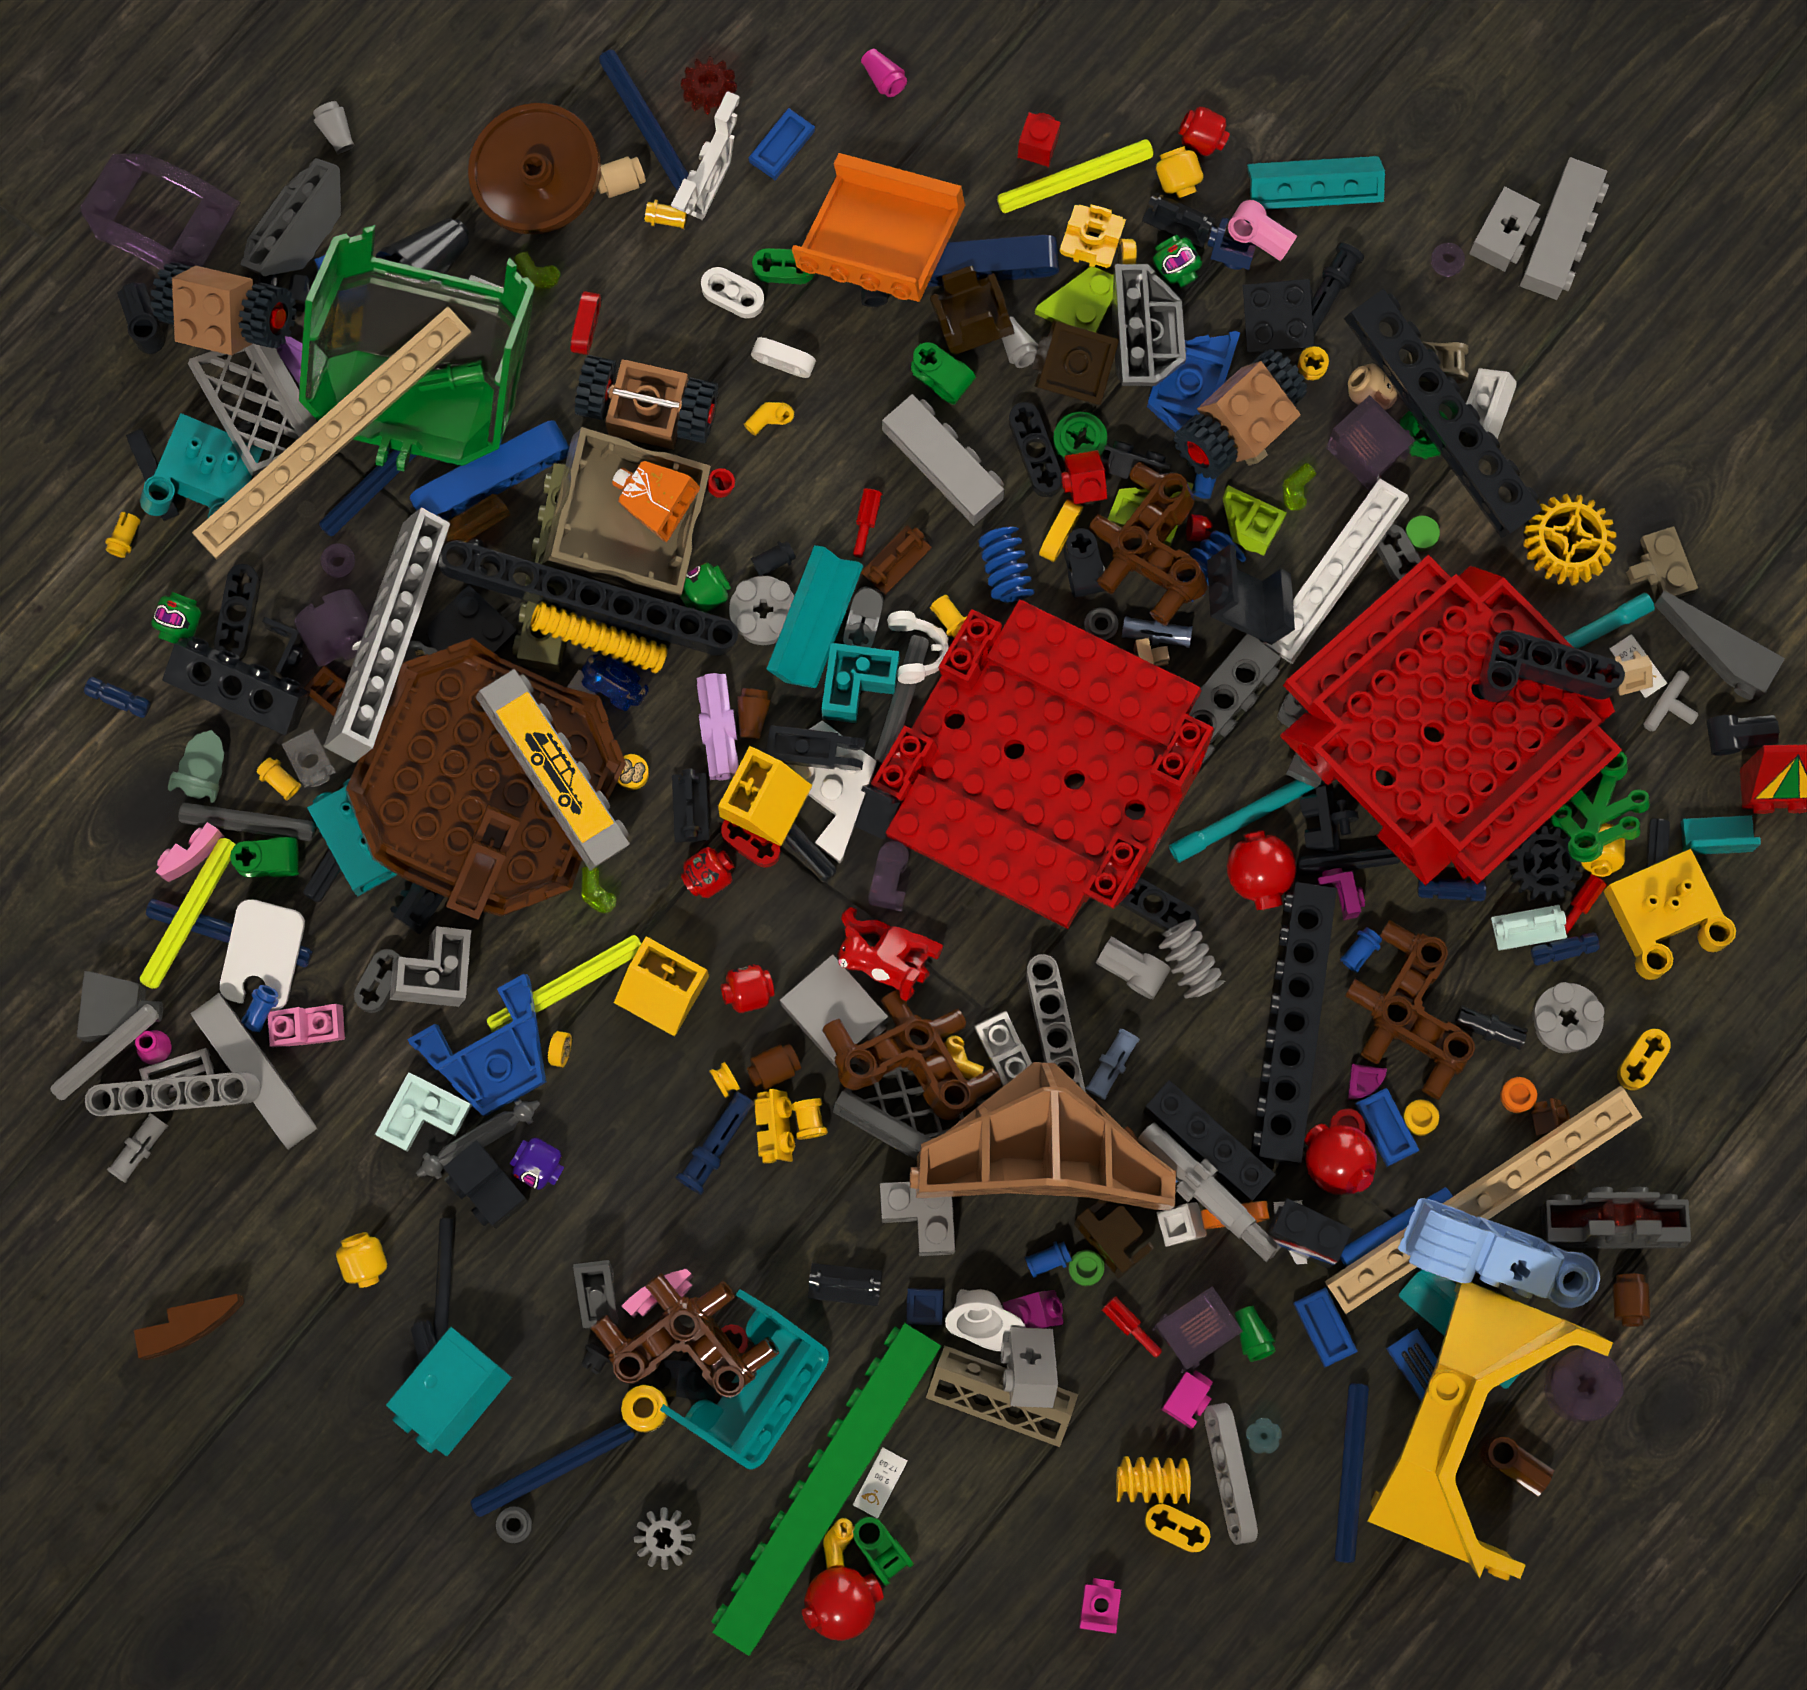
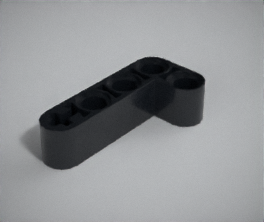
M1505 630L1501 631L1494 638L1486 650L1478 689L1484 699L1490 702H1499L1507 697L1516 685L1518 677L1603 700L1609 698L1623 683L1625 671L1623 666L1614 659L1517 631ZM1499 646L1508 648L1511 655L1503 654ZM1532 655L1540 657L1545 665L1536 663ZM1566 665L1573 666L1578 675L1570 673ZM1492 677L1501 679L1504 687L1496 685Z

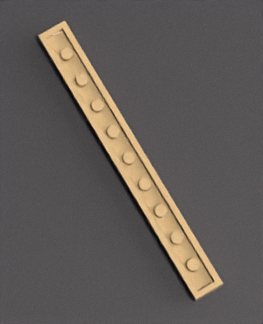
M449 307L444 309L192 532L193 535L217 560L471 335V331Z
M1619 1086L1442 1204L1488 1220L1641 1119L1642 1116L1625 1089ZM1406 1228L1325 1281L1346 1314L1417 1267L1409 1263L1411 1256L1398 1249L1402 1238H1404Z

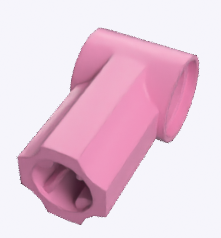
M1254 200L1242 202L1228 224V232L1234 240L1242 243L1252 242L1279 261L1284 258L1297 238V235L1266 216L1264 207Z

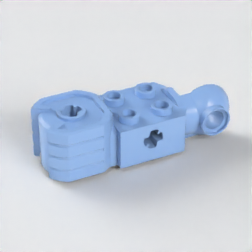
M1425 1198L1418 1199L1414 1208L1415 1212L1412 1213L1409 1221L1410 1225H1407L1404 1238H1402L1398 1247L1399 1251L1411 1256L1409 1263L1427 1272L1459 1283L1472 1282L1476 1272L1481 1275L1479 1279L1489 1285L1500 1287L1501 1283L1512 1286V1291L1523 1297L1532 1298L1534 1294L1540 1298H1549L1551 1302L1565 1308H1575L1587 1303L1597 1292L1600 1282L1597 1265L1592 1258L1583 1253L1565 1251L1539 1237L1479 1216L1470 1215L1462 1210ZM1575 1271L1572 1281L1563 1283L1565 1275Z

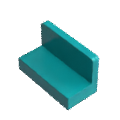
M1752 816L1683 819L1680 822L1683 852L1691 849L1694 855L1753 852L1761 845V838L1754 837Z

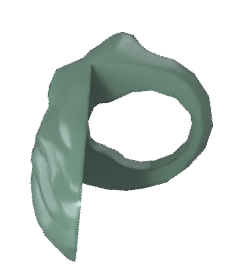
M212 730L197 734L188 742L184 756L179 762L178 772L173 771L170 775L169 791L180 787L187 796L197 799L209 796L211 803L215 802L219 792L224 751L220 738Z

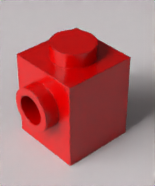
M1029 112L1019 139L1017 158L1049 167L1059 139L1061 122L1056 121L1053 116L1046 113L1033 114Z
M1098 450L1064 456L1066 472L1061 473L1064 493L1070 492L1073 503L1080 504L1107 499L1105 469Z

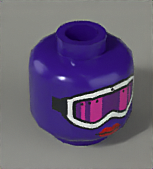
M532 1138L529 1142L523 1140L510 1162V1165L514 1166L513 1176L537 1190L543 1189L548 1182L555 1185L564 1169L559 1164L562 1154L557 1148L539 1138Z

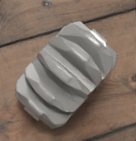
M662 1507L660 1510L661 1520L659 1521L652 1511L647 1513V1518L652 1523L650 1527L643 1522H638L637 1527L640 1530L646 1531V1536H635L634 1542H646L647 1546L640 1549L637 1554L639 1557H643L651 1551L653 1554L648 1560L650 1567H653L659 1556H661V1567L663 1570H668L670 1556L674 1563L680 1566L683 1562L677 1552L680 1550L686 1555L692 1554V1549L683 1546V1541H695L696 1536L694 1534L683 1535L682 1531L688 1529L692 1523L690 1520H687L678 1526L677 1522L682 1514L680 1511L676 1510L671 1520L668 1521V1509ZM664 1528H669L671 1530L670 1537L674 1542L671 1547L665 1545V1549H661L658 1547L660 1540L656 1538V1534L659 1530L664 1533Z

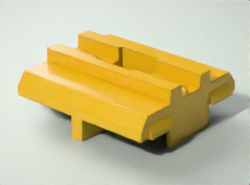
M1092 204L1090 207L1075 205L1059 251L1064 256L1074 258V262L1079 263V260L1090 263L1089 266L1095 267V265L1105 268L1110 267L1126 219L1112 214V210ZM1089 231L1099 234V238L1086 234H1089Z

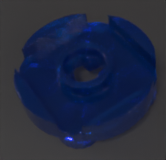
M590 655L582 668L584 677L581 683L585 688L595 693L601 692L611 698L610 701L614 706L624 711H628L631 705L639 706L649 692V688L647 685L642 688L638 684L641 677L636 672L615 659L608 657L604 663L597 661L599 655Z

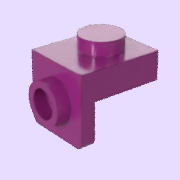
M1342 868L1331 869L1322 872V877L1317 879L1315 885L1337 888L1344 920L1359 916L1361 907H1365V899L1361 886L1356 887L1352 871L1343 873Z
M1055 1290L1036 1292L1003 1302L1004 1310L1020 1318L1026 1328L1044 1329L1063 1325V1306Z

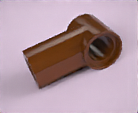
M1508 1437L1488 1439L1481 1448V1458L1489 1468L1498 1470L1536 1497H1539L1546 1489L1555 1471L1520 1448L1513 1439ZM1498 1443L1503 1444L1508 1451L1507 1459L1503 1463L1497 1462L1493 1456V1449Z

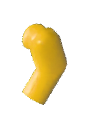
M765 402L744 423V426L751 434L756 436L766 424L784 425L790 423L794 418V410L786 403Z
M956 1035L947 1038L944 1045L963 1077L971 1079L981 1074L984 1066L967 1059L963 1047V1039Z
M840 1518L835 1521L824 1537L823 1545L827 1569L845 1567L843 1552L853 1539L854 1529L852 1522L846 1518Z

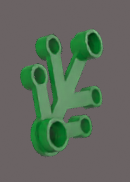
M1622 751L1600 771L1603 777L1593 804L1583 793L1582 789L1568 801L1573 802L1587 821L1584 829H1581L1573 820L1572 811L1566 805H1563L1551 816L1552 824L1557 828H1563L1569 836L1568 851L1570 856L1576 861H1594L1601 856L1605 845L1620 838L1633 840L1640 835V822L1634 816L1623 817L1618 825L1599 832L1602 824L1629 811L1643 813L1650 806L1648 793L1641 789L1634 790L1629 793L1628 797L1609 805L1616 782L1622 779L1628 771L1627 757ZM1643 800V802L1635 803L1634 801ZM1559 815H1566L1564 818H1557ZM1628 826H1633V827H1634L1633 829H1630V830L1625 829V828L1628 827Z

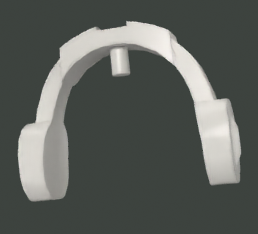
M910 611L891 613L887 619L888 627L891 630L912 631L915 629L923 631L936 643L931 645V650L940 652V657L932 664L924 666L923 664L915 663L900 666L897 670L898 681L904 684H914L924 680L925 676L939 671L938 666L949 649V639L944 630L937 628L927 621L917 619L914 613Z

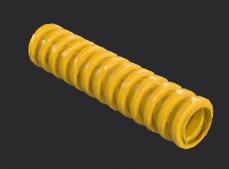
M543 601L537 604L531 618L530 626L532 631L536 632L540 629L544 635L551 633L552 638L555 639L560 636L562 641L567 642L571 640L572 645L575 646L580 643L582 648L587 649L591 647L592 652L595 653L600 650L602 655L607 656L611 654L612 659L615 660L620 657L622 662L627 663L631 661L632 666L635 667L640 664L642 669L647 670L651 668V672L655 674L661 670L666 659L667 649L665 644L661 643L658 646L656 641L651 640L647 642V639L643 636L638 639L636 634L631 633L627 635L626 630L623 629L618 632L616 627L611 626L607 628L606 623L603 622L598 625L596 620L591 619L587 621L586 616L583 615L578 618L575 612L567 614L566 609L561 608L557 610L555 605L547 607L546 602Z

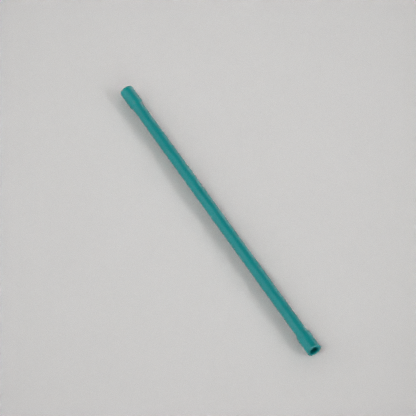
M1644 592L1620 605L1616 610L1564 638L1574 648L1579 649L1618 627L1630 624L1654 611V603L1650 596ZM1479 684L1473 685L1471 688L1473 695L1479 699H1484L1479 692ZM1296 779L1200 831H1194L1170 844L1169 849L1176 862L1180 863L1205 850L1210 844L1316 788ZM1321 780V783L1318 787L1325 784V782Z

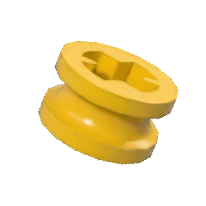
M1320 347L1306 348L1299 356L1298 372L1307 380L1320 379L1326 373L1329 365L1328 354ZM1308 357H1311L1314 361H1321L1317 370L1313 366L1306 367Z
M725 1062L721 1063L719 1070H709L725 1098L729 1096L730 1090L738 1091L740 1089Z

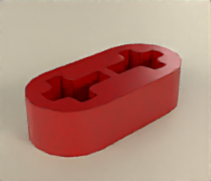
M586 291L582 293L571 338L570 349L573 353L589 355L601 307V294Z
M727 820L723 822L721 833L724 842L729 847L760 867H771L778 862L781 856L779 845L744 828L743 832L749 837L748 841L740 836L731 839L729 827L731 825L733 827L738 826ZM757 842L765 847L770 843L772 844L771 852L774 855L772 857L765 855L761 859L758 857V848L752 844Z

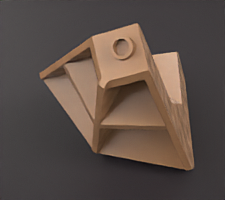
M1033 1062L946 1133L921 1144L920 1152L917 1155V1167H911L910 1188L916 1189V1198L1013 1193L1089 1197L1154 1210H1171L1175 1207L1176 1171L1142 1147L1055 1063Z

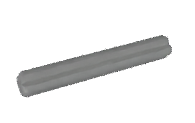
M144 1005L51 1086V1092L57 1099L65 1100L159 1018L158 1012L151 1005Z

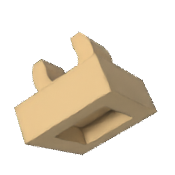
M1149 638L1135 640L1133 648L1135 656L1158 667L1169 664L1168 660H1170L1167 646L1151 649Z
M1634 651L1633 659L1622 662L1620 655L1615 657V660L1623 666L1625 671V679L1617 689L1619 695L1653 687L1652 663L1648 655L1641 657L1638 651Z

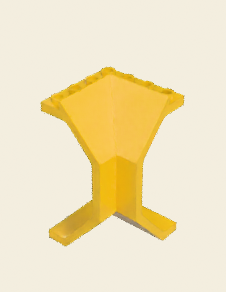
M1457 1282L1454 1290L1457 1292L1433 1374L1444 1369L1458 1373L1466 1385L1465 1397L1454 1407H1441L1431 1399L1427 1387L1400 1457L1382 1491L1378 1492L1375 1490L1370 1503L1372 1511L1367 1522L1463 1560L1471 1565L1479 1578L1485 1567L1488 1569V1573L1509 1581L1511 1575L1520 1579L1526 1566L1525 1564L1512 1559L1506 1551L1477 1540L1455 1481L1464 1452L1487 1394L1492 1388L1569 1346H1583L1608 1356L1613 1342L1591 1330L1472 1282Z

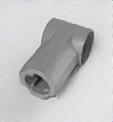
M1112 936L1096 961V964L1127 981V985L1131 989L1149 999H1154L1171 970L1160 959L1147 953L1141 954Z

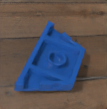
M1232 331L1229 332V335L1210 338L1209 335L1195 337L1189 341L1185 340V364L1158 385L1153 386L1147 408L1175 433L1194 415H1199L1200 413L1197 408L1225 383L1240 332Z

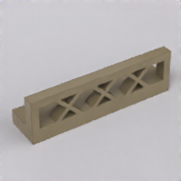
M944 1345L926 1395L927 1399L1060 1447L1078 1394L1058 1387L1053 1408L1017 1407L1022 1409L1025 1416L1018 1419L1009 1416L1005 1409L1011 1407L1009 1392L1003 1390V1374L1007 1368ZM939 1380L954 1384L958 1392L949 1394L938 1390ZM982 1394L987 1396L992 1404L987 1406L976 1404L972 1396ZM1047 1418L1061 1424L1058 1432L1055 1433L1044 1429L1039 1421Z

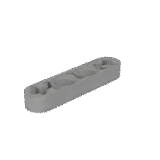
M1227 1403L1209 1405L1204 1411V1420L1227 1530L1232 1542L1236 1545L1254 1542L1258 1534L1257 1522L1234 1415Z

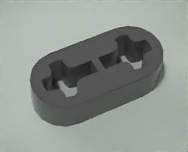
M1395 524L1390 526L1375 547L1395 583L1407 574L1401 575L1399 573L1402 568L1400 558H1402L1407 567L1412 565L1415 567L1421 561L1402 527ZM1386 534L1391 538H1398L1395 545L1398 553L1395 552L1391 544H1383Z
M384 949L373 956L355 989V1002L364 1012L376 1013L382 1010L390 998L392 971L388 970L383 979H379L383 972L379 963L382 960L387 962L391 957L394 958L392 962L394 964L400 955L393 950ZM379 983L376 990L379 1000L377 1003L371 1001L366 1005V999L362 996L365 990L371 992L375 984Z

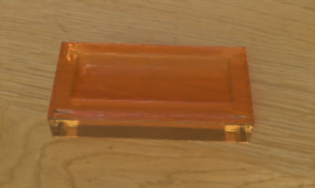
M493 493L449 520L450 526L445 540L447 543L454 540L468 542L511 514L498 495Z

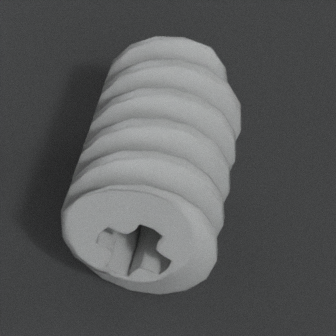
M1195 919L1182 922L1165 931L1162 935L1166 939L1159 945L1160 949L1171 948L1172 950L1165 957L1166 962L1173 960L1178 962L1171 970L1172 974L1184 973V976L1178 981V985H1190L1191 987L1184 994L1185 998L1202 996L1220 987L1225 982L1224 980L1216 981L1221 976V971L1219 968H1211L1215 963L1214 957L1204 956L1209 950L1208 945L1205 943L1197 944L1203 937L1200 931L1191 932L1196 926Z

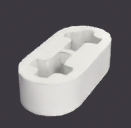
M762 337L757 338L751 352V356L755 360L803 378L810 377L816 362L815 358L806 352Z

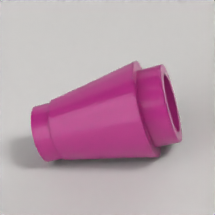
M871 49L863 55L861 63L864 65L880 94L894 97L904 89L907 84V78L902 68L876 49Z
M144 1031L135 1039L137 1054L147 1064L154 1065L163 1062L170 1055L171 1041L161 1031ZM150 1040H152V1045L149 1048H147V1043Z

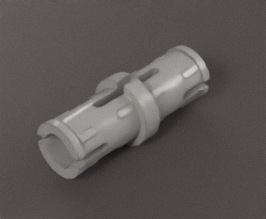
M149 1113L147 1119L132 1138L128 1137L124 1143L127 1145L107 1170L126 1183L144 1157L147 1159L150 1156V1148L163 1131L167 1129L168 1125Z

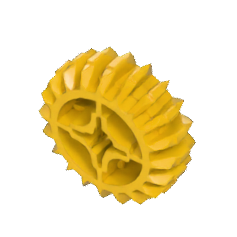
M1568 494L1562 496L1561 502L1555 497H1551L1548 501V506L1543 503L1539 505L1542 511L1529 520L1532 525H1527L1524 529V534L1529 536V538L1524 540L1523 546L1532 549L1527 554V560L1538 559L1534 569L1539 571L1544 567L1547 570L1544 576L1545 579H1550L1553 574L1558 575V585L1563 584L1566 577H1569V581L1573 586L1578 583L1579 576L1585 583L1591 580L1592 573L1599 576L1603 572L1602 565L1608 566L1612 560L1608 554H1613L1616 550V546L1611 543L1617 537L1616 532L1608 530L1613 525V519L1602 520L1606 513L1605 508H1601L1596 512L1593 510L1595 501L1590 500L1587 505L1582 504V495H1577L1574 502H1571ZM1569 517L1565 526L1554 525L1553 528L1545 527L1547 523L1556 518ZM1581 521L1590 528L1593 534L1587 533L1582 528ZM1572 528L1570 536H1572V542H1574V544L1568 551L1569 543L1568 537H1566V535ZM1547 545H1550L1557 550L1559 558H1557L1550 552ZM1595 552L1592 557L1585 561L1571 563V558L1575 553Z

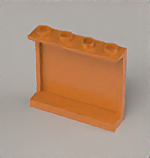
M838 153L834 162L837 176L802 247L797 245L792 247L797 268L808 274L817 273L831 277L840 283L849 282L860 285L869 291L878 290L889 293L901 300L910 299L920 302L965 207L962 186Z

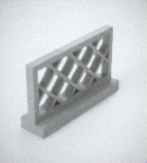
M252 344L237 352H246L252 362L249 369L230 362L232 355L215 351L190 358L188 362L189 367L251 476L259 474L286 450V448L278 446L282 434L297 440L317 423L315 417L300 403L299 389L275 348ZM211 363L222 367L223 371L220 379L206 375L201 366ZM227 370L246 376L242 388L223 381ZM250 378L264 383L267 389L265 396L246 390ZM220 389L239 396L236 407L220 401L218 397ZM243 397L262 404L258 416L239 409ZM266 406L280 411L283 417L281 424L262 418ZM235 417L255 424L251 435L236 429L234 425ZM259 425L278 432L274 444L255 437ZM254 445L270 451L269 459L256 463L249 452L251 446Z

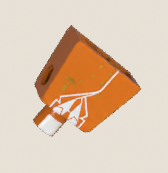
M647 461L641 462L635 473L625 468H620L615 473L612 481L613 486L623 491L618 502L666 543L700 490V486L689 475Z

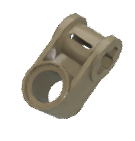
M1422 342L1426 349L1433 350L1441 362L1439 367L1447 377H1452L1457 384L1468 381V373L1465 371V355L1468 354L1467 344L1459 342ZM1409 352L1403 360L1405 364H1412V356ZM1426 377L1419 378V381L1430 382Z

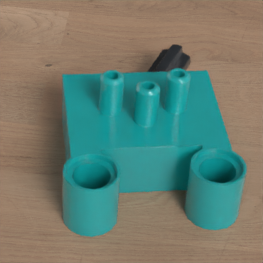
M260 410L255 411L253 414L258 416ZM263 412L262 418L270 420L267 413ZM180 413L154 476L148 478L144 483L140 504L142 509L149 515L161 516L169 510L174 493L210 507L208 519L248 484L253 476L249 473L227 432ZM242 420L235 425L238 431L249 435L252 434L255 426L254 423ZM259 425L255 436L267 428ZM252 445L249 452L255 462L259 463L263 449ZM153 491L160 492L165 496V499L155 500L149 493Z

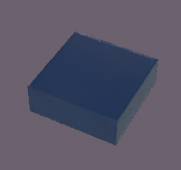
M908 1288L906 1324L942 1326L943 1289Z

